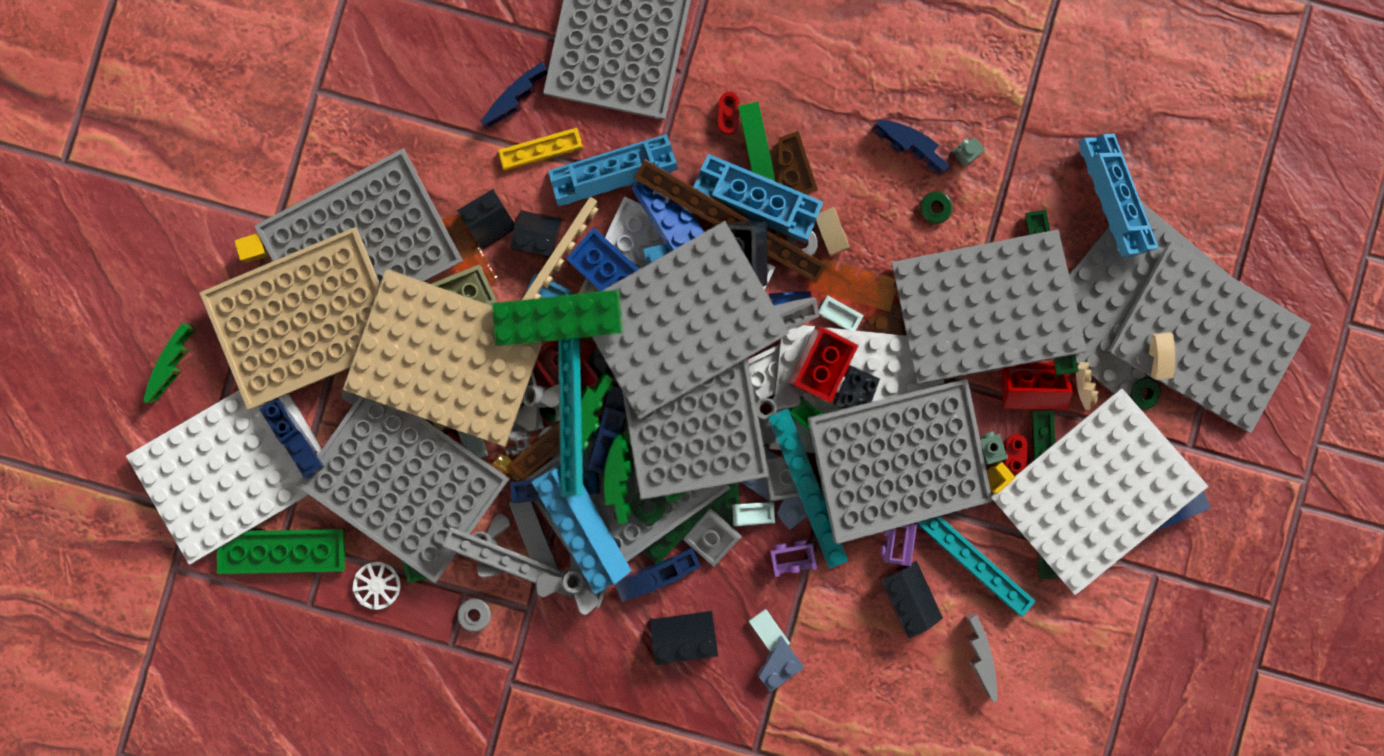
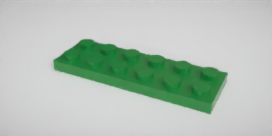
M619 290L492 303L496 346L623 334Z
M345 529L246 531L239 535V537L217 548V574L345 571Z

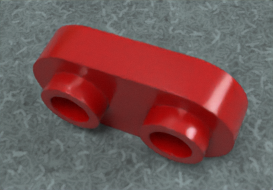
M726 92L719 99L718 128L725 135L734 134L739 127L738 105H740V100L733 92ZM731 101L733 106L727 107L725 103ZM726 122H731L732 127L727 128L724 124Z
M1012 434L1005 441V452L1008 455V459L1004 460V465L1014 476L1023 470L1027 464L1028 443L1026 438L1020 434ZM1017 440L1020 442L1019 448H1015L1014 443ZM1016 461L1019 463L1018 469L1013 468V463Z

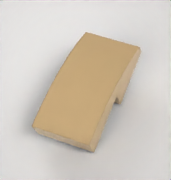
M832 207L819 213L816 221L830 256L850 249L835 208Z
M1170 332L1152 334L1149 355L1154 357L1151 377L1155 380L1173 378L1175 371L1173 334Z
M1080 362L1078 365L1079 372L1076 373L1077 389L1084 408L1090 410L1093 403H1097L1098 391H1095L1096 384L1090 383L1092 370H1089V363Z

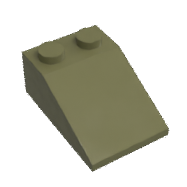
M480 264L431 284L490 306L492 303H497Z

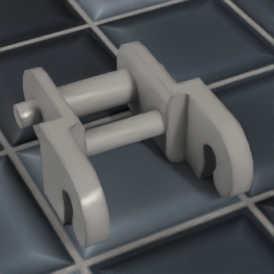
M511 432L509 439L516 441V447L506 448L505 454L509 455L511 451L512 455H517L531 445L528 444L530 434ZM523 440L524 444L519 445V441Z

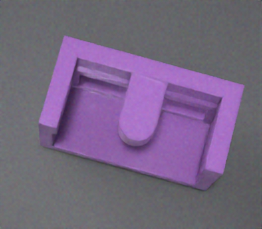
M911 523L900 526L906 528L901 559L892 558L896 528L883 531V536H886L885 544H882L880 551L883 561L911 566L917 524Z
M798 540L794 542V546L786 547V543L774 545V549L770 550L775 577L781 573H797L800 570L809 568L817 569L812 543H807V540ZM807 549L808 559L781 564L777 563L776 554Z

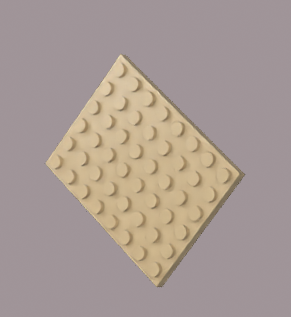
M354 227L199 292L247 410L256 408L351 368L380 288V283L358 229Z
M386 269L343 390L506 447L543 342L496 346L492 306Z

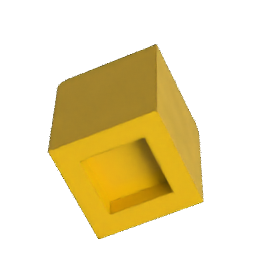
M258 233L235 240L239 258L243 262L248 263L270 256Z
M996 462L986 470L992 494H998L1015 479L1014 475L1002 462Z

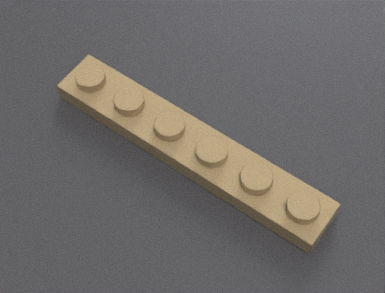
M592 197L588 199L522 300L542 297L540 293L543 288L547 289L553 280L551 276L554 271L561 269L565 262L563 260L566 253L570 254L576 245L574 241L578 236L581 237L587 229L586 223L588 220H593L599 209L595 199Z

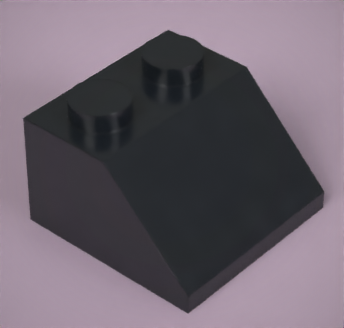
M494 189L457 210L481 249L486 248L514 230L515 223Z
M521 210L514 226L510 249L515 252L549 259L556 249L562 219Z

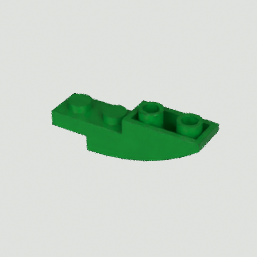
M603 371L593 389L585 385L581 393L582 452L588 445V437L591 433L594 434L599 426L598 416L593 412H597L603 403V400H601L605 393L608 394L614 384L611 374Z
M622 434L617 435L607 458L604 476L606 505L615 504L618 524L627 523L629 516L632 515L631 505L626 503L625 495H628L626 482H622L628 480L630 473H632L631 461H627L626 458L628 444L626 440H623Z

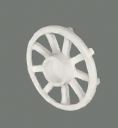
M368 563L356 573L353 581V592L361 605L374 610L383 609L391 605L398 597L401 586L400 578L394 568L386 563ZM372 566H381L377 577L373 572ZM386 567L393 574L383 579L382 575ZM367 568L369 570L371 579H368L361 575V573ZM395 577L397 587L387 586L386 582ZM360 578L367 582L368 585L357 587L358 579ZM368 589V594L362 599L358 591ZM385 589L396 591L392 599L384 592ZM372 594H374V605L366 602ZM379 594L384 597L387 603L379 605Z

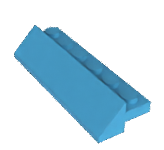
M667 134L548 170L558 206L568 205L574 201L587 199L600 193L610 192L613 189L630 186L633 183L639 182L634 177L644 159L669 173L679 170Z
M1102 134L1097 138H1083L1078 141L1080 153L1086 161L1087 171L1092 177L1095 192L1100 198L1102 210L1107 216L1110 224L1109 229L1115 237L1117 250L1121 256L1129 259L1158 249L1159 247L1115 134Z
M710 154L707 155L693 186L746 218L757 222H767L768 228L804 243L807 242L823 205V201Z
M561 464L531 481L594 594L612 584L615 585L631 572L630 567L585 487L583 486V496L561 497Z

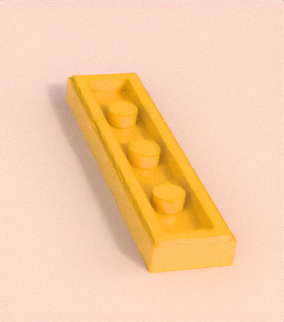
M573 128L500 149L498 154L503 170L507 171L581 150L583 145L578 128Z

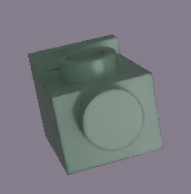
M974 137L972 140L965 139L951 153L965 168L981 155L985 149Z
M994 431L981 434L980 442L985 464L1008 459L1000 434H994ZM992 443H994L996 446V450L991 451L990 445Z

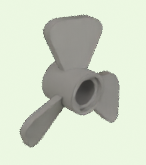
M532 372L522 400L524 406L518 411L515 422L528 430H537L539 428L540 407H556L560 403L559 384L551 388L536 386L534 372Z
M792 385L783 387L772 400L769 398L760 399L753 390L757 414L760 417L759 425L763 444H772L776 439L767 416L776 413L777 409L796 407L800 404V398ZM766 402L771 405L772 411L770 414L763 415L760 412L759 408L762 403Z
M499 513L494 517L487 533L479 531L472 536L498 546L495 538L509 527L510 520L502 513ZM478 563V575L483 578L496 576L504 572L484 563Z
M572 553L570 554V570L563 572L560 577L540 574L536 579L537 594L541 597H545L561 588L573 593L581 614H588L598 604L597 596L583 587L584 578L581 575L583 572ZM570 576H575L576 584L573 587H568L567 579Z

